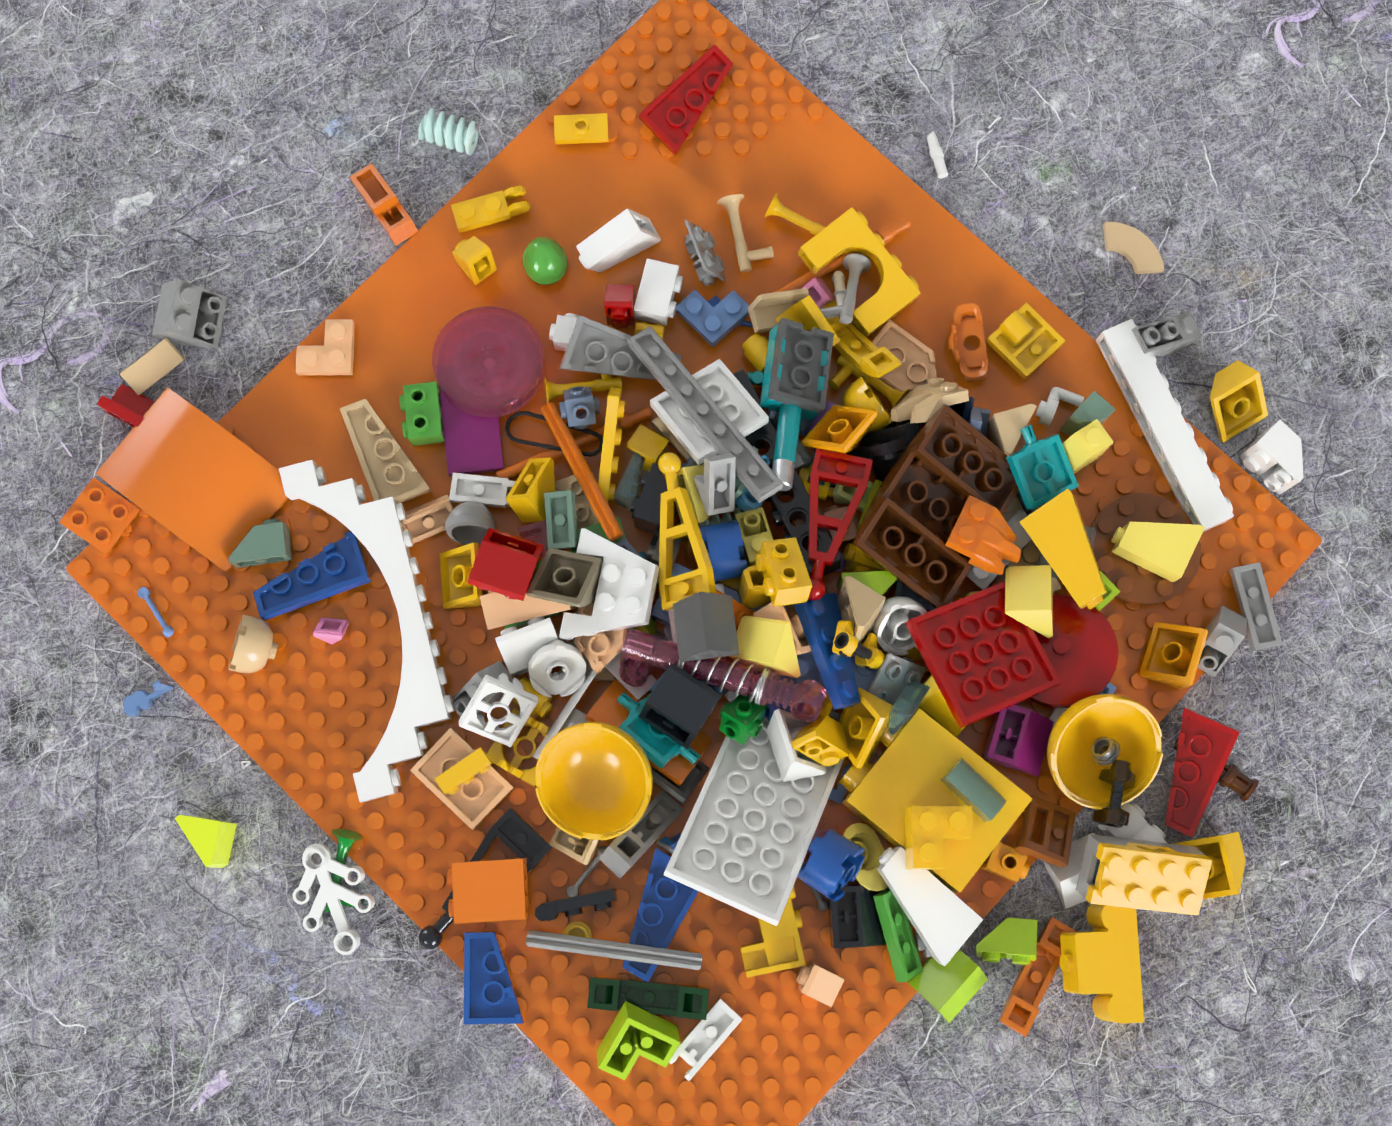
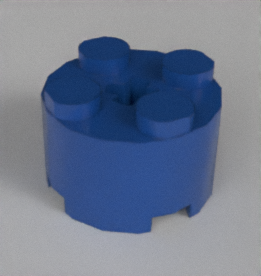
M734 520L699 527L713 567L715 582L741 577L743 570L747 568V561L743 560L745 559L744 544L739 522Z
M828 830L823 838L817 836L811 843L809 852L812 854L808 862L801 866L798 878L832 901H838L845 894L841 890L842 887L849 880L854 882L865 859V856L861 855L865 849L836 831Z

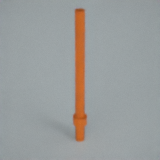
M905 217L889 227L884 226L880 228L876 233L887 244L894 240V236L910 228L911 225ZM852 253L837 257L815 275L810 271L775 292L801 289L814 277L821 278L843 266L844 257Z
M649 406L629 415L624 413L623 418H618L617 428L625 432L634 428V424L653 417ZM605 425L592 431L599 433L603 437ZM587 433L574 438L579 448L599 440L597 437ZM548 449L499 470L496 474L499 478L509 479L521 474L529 459L549 457L555 459L564 455V453Z

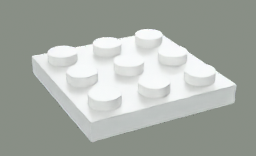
M720 359L692 375L744 437L769 423V416ZM666 391L650 400L651 408L698 466L704 462V457L718 454Z

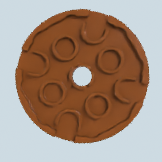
M1138 493L1118 498L1107 505L1096 516L1090 526L1097 531L1092 550L1099 571L1121 591L1115 596V598L1130 604L1147 605L1168 601L1180 594L1195 577L1201 559L1200 539L1182 578L1171 582L1112 553L1111 551L1115 543L1111 542L1118 527L1123 528L1130 521L1194 524L1179 506L1163 497Z

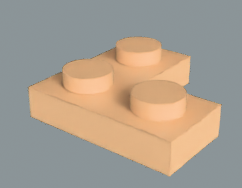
M325 319L324 346H297L295 371L297 375H353L355 322L353 319Z

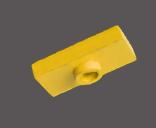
M607 113L554 115L555 144L609 142Z

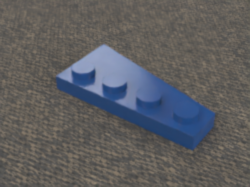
M351 530L345 533V537L336 543L331 542L323 547V551L311 559L306 558L298 563L299 566L289 573L284 572L254 591L253 594L260 618L265 621L371 582L358 538Z
M836 593L824 594L821 599L816 601L808 600L804 603L793 604L834 710L853 707L860 703L851 657L847 656L845 658L832 652L837 624L842 620Z
M656 848L629 944L667 949L699 891L664 876L671 857ZM624 960L622 968L649 982L658 964Z

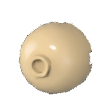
M242 615L232 648L234 655L233 658H230L228 670L239 673H253L262 669L267 663L268 658L274 660L278 643L273 642V632L267 623L256 617Z

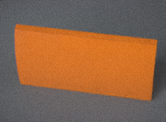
M615 678L588 712L585 719L589 722H601L619 727L629 714V711L617 702L619 696L626 692L628 696L638 703L650 694L645 693L637 700ZM700 730L690 745L694 751L701 755L694 765L681 754L672 758L662 770L650 759L648 760L653 768L681 786L714 739Z

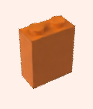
M527 858L452 863V869H448V886L453 887V899H449L448 911L449 916L454 917V924L523 920L529 918Z

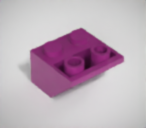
M1012 705L996 712L982 758L986 761L1038 777L1054 721L1017 705Z

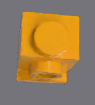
M999 842L984 861L981 868L1012 882H1018L1019 878L1024 879L1030 868V862L1026 861L1028 856L1021 855L1014 848ZM1007 857H1011L1014 860L1012 868H1008L1005 865Z

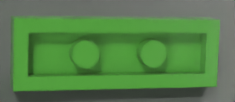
M888 887L874 895L873 898L896 981L907 982L921 973L923 968L910 921Z

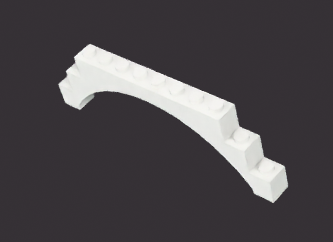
M313 460L279 468L285 496L291 500L301 499L319 507L350 529L376 561L390 588L397 608L402 636L400 687L394 711L381 741L362 770L353 773L359 802H366L399 793L397 786H401V780L398 770L393 769L392 765L424 756V749L428 748L425 733L419 732V728L452 719L450 712L454 711L451 695L445 694L443 684L447 683L445 670L443 667L439 668L436 658L440 656L439 645L436 639L432 640L429 630L433 628V621L430 612H425L423 601H427L425 590L422 584L418 585L416 574L420 573L416 557L411 558L409 547L413 546L409 530L404 531L402 520L406 519L403 504L397 503L393 497L363 504L362 502L366 501L362 484L358 485L353 478L323 485V483L327 482L322 466L319 467Z

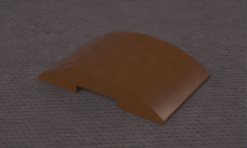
M943 405L914 437L884 479L865 513L854 545L936 609L949 604L972 565L968 563L970 557L945 546L969 495L996 507L1001 515H1004L1019 491L1006 459L1008 455L948 405Z

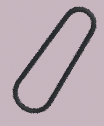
M520 411L514 413L507 420L505 431L510 440L516 443L562 451L558 446L517 439L511 435L509 430L510 423L517 416L528 415L546 421L544 416L529 411ZM574 426L568 427L593 435L599 439L600 446L594 452L581 451L583 456L592 457L601 452L603 437L599 433L588 429H575Z

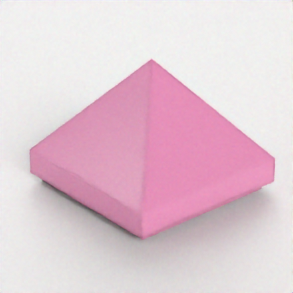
M321 618L313 632V636L329 644H334L343 638L349 621Z

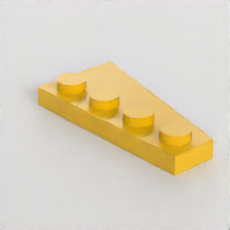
M614 387L610 388L607 399L598 482L608 503L609 500L614 501L616 484L611 483L612 473H617L619 457L614 456L615 445L620 446L622 429L617 428L618 418H623L625 401H621L622 388Z

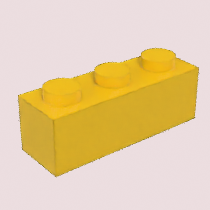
M480 747L436 777L435 781L444 794L448 795L450 793V795H453L460 790L459 786L464 783L466 785L475 780V775L487 772L490 769L489 766L493 763Z

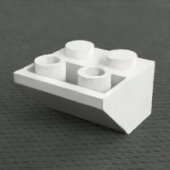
M1281 420L1263 432L1239 456L1249 471L1257 473L1264 480L1265 486L1279 495L1303 479L1301 438Z
M544 616L536 617L527 622L528 626L517 629L516 626L507 628L500 632L501 636L495 638L507 669L513 678L529 672L528 661L538 649L550 644L554 640H560L550 618L544 619Z

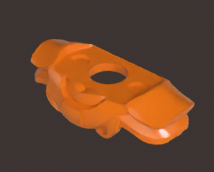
M975 303L959 305L953 314L954 324H951L952 330L948 339V347L952 351L964 379L968 382H980L987 379L989 374L981 310ZM970 336L977 337L980 341V346L974 351H969L964 347L965 339Z

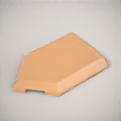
M889 319L872 343L878 349L885 346L901 361V366L879 377V379L899 391L910 389V393L918 385L927 384V380L937 378L934 351Z
M594 603L581 608L578 607V614L592 616ZM628 628L599 632L597 635L575 637L574 644L590 662V666L595 673H599L627 645Z

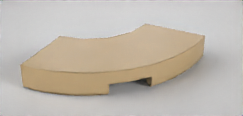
M1104 222L1103 232L1106 251L1117 252L1125 256L1132 264L1135 274L1162 273L1164 271L1163 260L1158 249L1145 234L1123 223Z

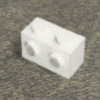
M651 259L646 260L634 306L635 319L667 326L668 318H673L677 302L673 301L675 292L680 293L683 276H679L678 265Z

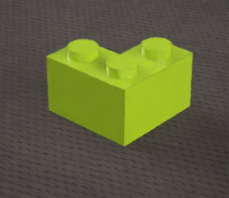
M625 1001L597 1049L598 1068L625 1080L639 1055L666 1068L681 1043L677 1025Z

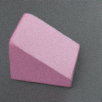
M814 277L801 288H808V295L811 296L818 308L836 300L821 278Z

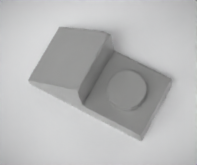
M731 453L704 457V475L694 476L698 493L708 516L734 511L736 457Z

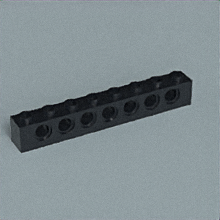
M745 370L734 373L733 375L760 406V399ZM769 419V423L744 438L752 447L754 446L757 449L764 448L769 451L764 455L769 458L770 464L768 466L772 470L777 432ZM794 468L792 488L788 491H778L763 501L765 503L770 502L773 508L770 511L775 525L777 527L781 525L785 532L782 535L783 539L796 537L809 577H811L814 562L808 561L809 551L803 548L805 544L809 543L810 497ZM783 495H789L793 498L788 503L779 500ZM795 519H801L805 524L801 527H795L791 522ZM817 527V551L827 553L832 540L825 528ZM837 553L832 566L825 565L823 576L841 568L839 553Z

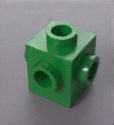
M744 691L732 703L727 702L719 714L721 717L719 731L742 745L750 737L755 738L760 733L767 705L763 703L760 705L758 703L755 704V698L750 702V695Z

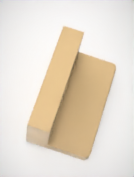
M808 288L758 295L747 308L755 334L769 332L777 324L775 318L797 301L806 297L809 294Z

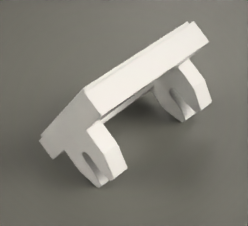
M505 673L500 674L497 679L485 675L458 721L459 726L511 747L538 703V696L524 691L523 685L516 678L509 682L508 676ZM491 693H504L500 701L492 704L482 700ZM513 697L516 698L520 705L519 715L510 712L509 704ZM495 707H503L507 710V714L501 719H494L490 713ZM477 709L487 713L489 719L487 723L482 714L476 713ZM505 722L512 723L505 728H499L498 725Z

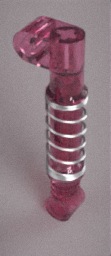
M633 628L629 629L622 647L619 674L626 684L633 687L645 685L654 667L667 670L670 664L673 663L677 667L686 670L700 682L719 687V692L725 689L734 692V697H737L738 694L747 697L751 693L749 701L752 702L755 697V704L758 703V705L765 706L776 702L775 706L780 707L783 704V709H787L789 706L792 715L804 722H813L818 718L827 696L824 686L816 681L804 680L795 685V681L791 680L788 683V678L784 677L782 681L781 676H778L775 670L768 669V667L762 673L757 674V668L754 663L747 666L741 664L739 658L732 661L724 656V658L716 657L680 662L678 643Z

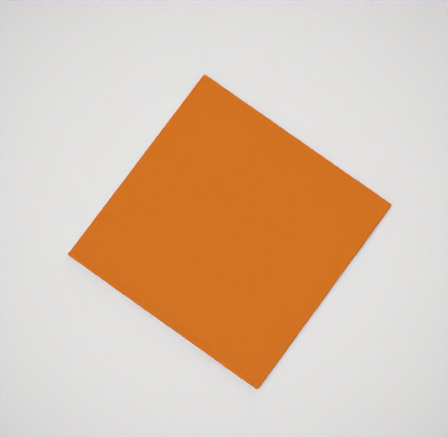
M659 0L326 318L353 319L355 322L353 375H297L295 372L297 347H295L217 422L278 470L282 467L313 460L319 467L322 466L327 482L323 483V485L353 478L358 485L362 484L366 501L362 503L365 504L373 502L374 499L340 408L366 398L431 489V492L403 502L405 512L444 495L450 496L452 477L448 475L445 442L412 446L408 438H404L402 422L406 421V412H402L399 398L400 395H404L403 385L436 381L439 386L437 368L453 367V360L455 366L454 356L456 358V355L460 366V359L456 350H459L458 347H461L460 344L472 334L476 335L475 333L480 331L490 333L500 331L495 334L480 332L485 335L499 334L494 337H486L477 333L485 338H495L506 333L513 337L521 346L520 370L518 358L517 368L522 376L520 361L522 357L523 368V358L525 355V371L521 380L513 389L507 392L504 387V394L502 391L497 396L504 468L548 450L510 440L505 431L506 422L509 417L520 411H529L544 416L541 411V407L547 404L544 377L549 382L555 384L602 379L599 373L559 369L565 351L555 350L553 340H549L550 327L552 323L556 324L557 315L576 314L634 336L636 324L642 323V320L635 319L634 326L628 325L624 329L607 325L604 308L607 284L634 285L636 302L647 259L679 266V276H683L680 293L675 292L673 301L677 302V305L694 290L706 301H709L716 295L722 301L734 290L749 305L752 304L758 295L775 292L811 271L800 258L798 252L801 246L815 236L806 229L782 217L770 215L764 218L777 193L779 201L785 207L825 227L851 207L856 212L859 211L865 216L868 221L867 226L873 234L884 226L889 227L905 217L909 220L911 227L894 236V240L885 244L884 248L890 255L894 254L902 264L901 269L907 276L910 275L916 280L921 294L890 320L934 351L937 378H944L946 382L957 383V386L967 389L969 397L975 399L973 407L990 410L989 420L995 413L1034 404L1037 407L1027 425H1032L1036 439L1043 440L1051 435L1059 434L1063 443L1070 436L1060 431V428L1078 409V406L1059 399L1058 407L1049 427L1038 423L1040 417L1035 416L1041 400L1047 402L1053 387H1059L1084 396L1083 402L1095 391L1116 409L1102 424L1114 443L1096 461L1074 474L1079 487L1071 490V493L1075 497L1085 526L1090 527L1096 516L1111 502L1131 494L1157 495L1170 500L1180 507L1096 340L706 0ZM715 44L731 60L733 66L675 156L638 118L639 114ZM607 113L609 142L555 144L554 115ZM515 186L525 188L526 193L524 196L507 201L506 203L509 207L512 203L527 201L530 204L529 211L512 216L511 219L459 233L451 204L502 190L504 192L506 189ZM732 194L744 195V198L739 203V216L748 251L768 248L769 246L773 248L774 258L750 261L752 270L748 272H740L728 212L723 205L717 204L720 198ZM627 208L650 219L661 238L659 243L601 273L586 269L580 262L579 256L581 254L576 246ZM685 220L699 225L701 229L706 232L709 231L713 236L716 244L713 249L716 256L718 255L725 266L723 271L725 281L715 277L714 283L709 286H704L703 282L699 281L695 270L697 268L693 266L695 261L691 260V255H689L685 245V236L689 234ZM473 236L490 248L497 268L494 273L476 286L456 263L452 253L459 242L464 239H470ZM548 237L556 241L563 248L567 257V269L564 276L553 284L543 285L536 283L525 271L523 253L535 238ZM871 260L870 269L860 274L854 310L876 294L878 290L879 273ZM844 266L821 277L833 296L835 288L832 275L834 272L841 271L844 274L845 288L847 289L849 271ZM1027 302L1065 342L1024 380L986 340L999 328L1007 317L1014 311H1018ZM966 303L977 304L982 314L989 374L987 379L980 382H968L964 379L960 367L948 347V339L952 330L951 324H954V311L959 305ZM676 311L673 318H668L667 326H664L663 341L672 352L682 356L680 362L691 375L718 359L725 364L732 374L744 369L748 376L749 372L758 371L744 356L745 351L741 348L743 343L755 334L753 327L738 325L712 348ZM750 315L744 321L751 322ZM325 320L298 346H324ZM647 322V323H646V324H651V325H657V324L651 323V322ZM886 323L867 338L872 342ZM769 332L758 333L761 337L765 336L769 340ZM970 336L964 341V347L969 351H974L980 346L979 339L974 336ZM481 338V339H483V340H485V341H495V340H497V339H499V338H496V339H494V340H487V339H484V338ZM478 339V340L481 341V342H483V343H486V344H494V343H497V342L501 341L502 339H500V340H498V341H496V342H493V343H487V342H484V341H482V340H480V339ZM834 346L832 347L828 381L843 368L837 363L841 354ZM499 348L485 349V351L474 353L471 364L484 363L487 359H493L496 363L494 369L504 368L502 370H494L495 372L503 371L507 368L510 371L508 367L510 355L507 358L506 354ZM517 352V354H516V356H515V359H514V367H515V369H516L515 361H516V357H517V355H518V352ZM851 373L837 390L830 387L828 383L826 401L842 406V396L845 390L858 377ZM612 375V378L621 377L622 380L621 401H625L624 413L629 415L649 406L653 417L634 424L632 429L625 432L622 430L620 446L615 445L614 456L619 457L617 473H612L611 483L616 484L614 501L609 500L608 503L615 518L620 517L627 541L638 554L641 551L647 554L654 534L636 528L632 518L633 512H630L635 496L640 497L643 486H640L644 474L642 468L645 457L629 449L627 443L640 424L657 433L651 421L658 415L651 408L650 400L666 390L657 380ZM752 385L759 399H761L762 386ZM870 386L881 400L884 409H887L890 413L892 410L890 401L882 393ZM609 391L592 392L593 398L598 397L600 414H595L596 424H590V427L585 429L592 431L605 425ZM564 395L551 400L560 411L559 402L564 401ZM520 415L510 423V433L517 439L553 446L559 445L545 420L528 415ZM1185 418V422L1189 423L1194 431V439L1198 447H1201L1207 456L1206 463L1219 479V488L1223 496L1227 497L1232 504L1234 517L1202 533L1200 537L1201 559L1197 573L1191 583L1180 594L1168 601L1155 605L1130 604L1114 597L1100 610L1112 626L1118 643L1117 666L1110 680V683L1117 687L1113 694L1128 697L1140 703L1153 715L1158 724L1205 672L1197 668L1193 684L1181 690L1140 676L1139 672L1154 623L1161 622L1206 629L1221 606L1241 615L1229 572L1230 569L1260 562L1271 599L1322 542L1321 537ZM569 428L573 438L585 434ZM799 435L798 439L802 441L806 436ZM1021 435L1012 454L1020 451L1026 445L1023 435ZM597 440L579 449L583 452H594L600 446V441ZM863 440L859 442L857 447L864 445ZM669 442L666 453H674L680 458L681 463H687ZM804 446L814 461L817 448ZM760 448L758 450L759 455H764L769 452L767 449ZM602 450L592 457L583 456L597 483L599 482ZM565 455L553 459L555 481L575 475ZM872 465L869 481L874 483L876 476ZM795 469L799 475L801 469ZM497 471L476 473L472 475L497 477ZM520 474L509 478V481H516ZM783 495L779 498L784 503H788L793 499L789 495ZM829 497L827 501L818 499V514L823 515L825 513L824 510L830 506L840 505V507L849 506V504H836L832 497ZM288 498L272 519H279L280 522L285 523L290 529L293 560L243 568L233 566L226 573L141 509L107 555L89 544L68 564L67 572L337 845L338 839L332 833L334 829L351 830L362 835V839L356 840L353 843L348 856L421 929L428 925H434L446 912L442 906L453 890V887H449L447 882V871L452 869V863L470 861L488 831L509 808H512L540 836L550 843L557 826L543 811L538 801L536 787L494 763L491 766L514 788L475 830L466 825L410 771L422 757L392 765L393 769H397L401 780V786H397L399 793L366 802H359L353 773L362 770L375 752L387 729L395 708L402 671V636L397 608L390 588L378 564L359 539L358 541L371 582L265 620L264 622L270 626L273 632V642L278 643L274 660L268 658L265 666L253 673H239L228 670L230 658H233L234 655L232 648L242 615L261 619L253 592L284 572L289 573L299 566L298 563L306 558L311 559L322 552L323 547L331 542L336 543L345 537V533L350 531L338 519L319 507L301 499L291 500ZM763 501L762 505L758 508L763 507L773 540L783 539L782 535L785 532L781 525L778 527L775 525L770 513L773 510L770 502L765 503ZM451 502L452 505H453V508H455L456 506H458V505H460V504H463V503H454V502ZM486 506L493 516L495 530L544 545L540 560L544 559L548 551L546 519L544 522H521L511 507ZM677 507L673 527L681 525ZM857 510L853 518L856 529L863 513L860 510ZM723 513L718 514L720 519H722ZM797 519L793 520V521L791 522V524L794 525V521H798V520H797ZM445 530L414 543L413 546L409 547L411 558L416 557L420 573L416 574L418 585H423L427 601H423L425 612H430L433 621V628L429 630L432 640L436 639L439 645L440 656L436 658L439 668L443 667L446 673L447 683L443 684L445 694H450L451 698H453L477 672L499 661L507 671L508 669L495 640L496 637L501 636L500 632L505 630L504 626L488 630L482 606L443 609L440 553L464 546L453 541ZM688 535L680 537L682 541L674 564L677 563L692 571L699 569ZM846 547L839 549V552L844 554ZM1006 569L1003 575H1000L991 586L1005 581ZM833 571L823 576L822 581L825 584V594L836 593L838 600L840 591L837 589V581L841 573L849 571ZM966 576L954 595L965 597L969 592L982 591V589ZM1057 579L1061 589L1053 592V595L1071 596L1062 581ZM895 584L885 594V600L894 597ZM659 585L655 589L656 594L653 599L652 609L660 595ZM146 587L150 590V598L167 625L174 629V634L171 637L163 635V628L145 599L138 596L140 588ZM578 607L549 617L556 628L558 636L564 612L575 613ZM321 618L349 621L343 638L334 644H329L314 637L313 632ZM656 622L655 640L631 655L658 680L676 659L679 652L678 649H673V643L667 639L664 633L665 625ZM559 638L560 640L564 641L565 644H570V645H571V642H572V640H573V639H571V640H563V639ZM924 660L914 661L916 664L925 666ZM556 666L552 668L551 673H559L561 666ZM757 671L756 677L760 678L763 672ZM529 672L516 676L514 678L520 681L523 677H526L528 680H530ZM923 675V676H922L921 681H920V683L917 685V687H916L915 691L913 692L912 696L915 694V692L920 688V686L925 682V680H926L929 676H926V675ZM592 680L575 708L587 715L613 681ZM802 691V698L805 697L807 692ZM573 693L561 697L560 694H551L553 698L550 703L553 707L543 718L538 716L535 720L551 728ZM725 694L718 701L701 731L714 739L700 759L710 769L684 804L668 794L684 811L621 879L600 860L580 886L578 896L615 888L618 900L611 901L612 907L596 911L594 910V905L582 907V914L566 917L565 911L559 913L556 919L545 920V922H540L534 914L535 908L538 905L571 898L567 895V889L575 885L589 866L580 863L553 847L540 863L527 874L529 918L454 924L453 921L442 933V942L438 946L464 972V933L496 932L524 1019V1023L516 1025L616 1126H797L917 993L908 981H896L887 945L832 948L829 906L826 911H820L817 907L818 902L810 887L799 879L798 876L794 883L796 898L791 899L793 910H799L803 927L798 928L806 963L805 966L808 967L811 961L844 979L832 1007L800 992L798 989L799 983H797L796 978L802 966L747 978L740 947L763 942L758 918L699 891L667 949L700 953L702 955L701 968L694 970L658 965L649 982L709 989L707 1012L721 998L743 1020L690 1081L684 1076L692 1067L680 1056H678L674 1063H668L665 1068L639 1055L625 1080L598 1068L597 1049L620 1010L611 1011L587 1008L590 977L644 980L622 968L624 963L622 959L528 947L526 945L527 933L530 930L563 934L565 928L570 923L580 921L590 927L593 939L621 943L630 942L655 848L670 857L672 856V853L659 846L657 841L665 836L671 838L684 830L726 737L723 732L719 731L721 723L720 711L727 702L732 703L725 697ZM512 699L509 704L510 712L514 708L520 711V707ZM1030 699L1015 704L1030 709L1048 719L1055 709L1037 704ZM907 703L906 708L902 712V715L907 719L913 713L910 709L912 707L910 703ZM495 707L490 715L494 719H501L505 717L507 710L503 707ZM833 707L831 709L832 711L837 712L841 715L844 711L842 709L834 710ZM455 709L453 712H450L452 719L419 728V732L425 733L428 748L424 749L425 754L450 728L474 750L481 747L487 754L494 743L492 739L460 727L458 722L460 715ZM483 712L482 715L487 723L489 720L487 713ZM995 713L967 725L956 737L981 758ZM505 723L498 724L499 728H503ZM523 726L517 738L527 736L531 726ZM539 732L534 740L537 748L544 739L541 732ZM527 739L520 741L517 745L518 753L522 756L530 755L533 751L532 742ZM879 742L868 762L873 764L886 746ZM503 744L504 755L510 764L515 756L513 746L509 747ZM1047 748L1038 777L986 761L1029 796L1044 799L1073 811L1076 815L1084 807L1069 799L1056 785L1048 766ZM848 756L843 760L833 789H836L845 766L853 764ZM533 757L523 759L518 769H530L536 766L538 760ZM654 782L649 804L663 790ZM847 790V792H846V794H845L843 800H844V799L846 798V796L850 793V791ZM828 799L811 843L817 836L823 838L828 830L836 831L843 836L845 829L851 824L866 823L842 803L838 804ZM1025 809L1000 841L1014 849L1016 848L1017 840L1021 837ZM1037 812L1032 838V841L1037 844L1039 843L1043 814ZM875 831L884 850L889 847L894 849L895 846ZM496 837L482 861L516 859L519 857ZM617 837L601 840L598 848L600 846L608 848ZM809 848L805 855L804 863L808 862L812 854L809 852ZM596 850V852H595V854H594V856H593L591 862L593 861V859H594V858L596 857V855L598 854V853H597V850ZM1028 855L1026 861L1030 862L1031 866L1038 858ZM1007 857L1005 859L1006 867H1013V858ZM980 867L960 893H955V895L984 919L1016 882L1007 880ZM855 879L854 882L849 880L845 886H858L861 884ZM820 893L822 899L828 902V898ZM910 922L914 940L916 943L915 934L917 933V931ZM918 951L921 965H923L929 957L923 956L922 951ZM654 1014L677 1025L680 1042L701 1021L699 1019Z

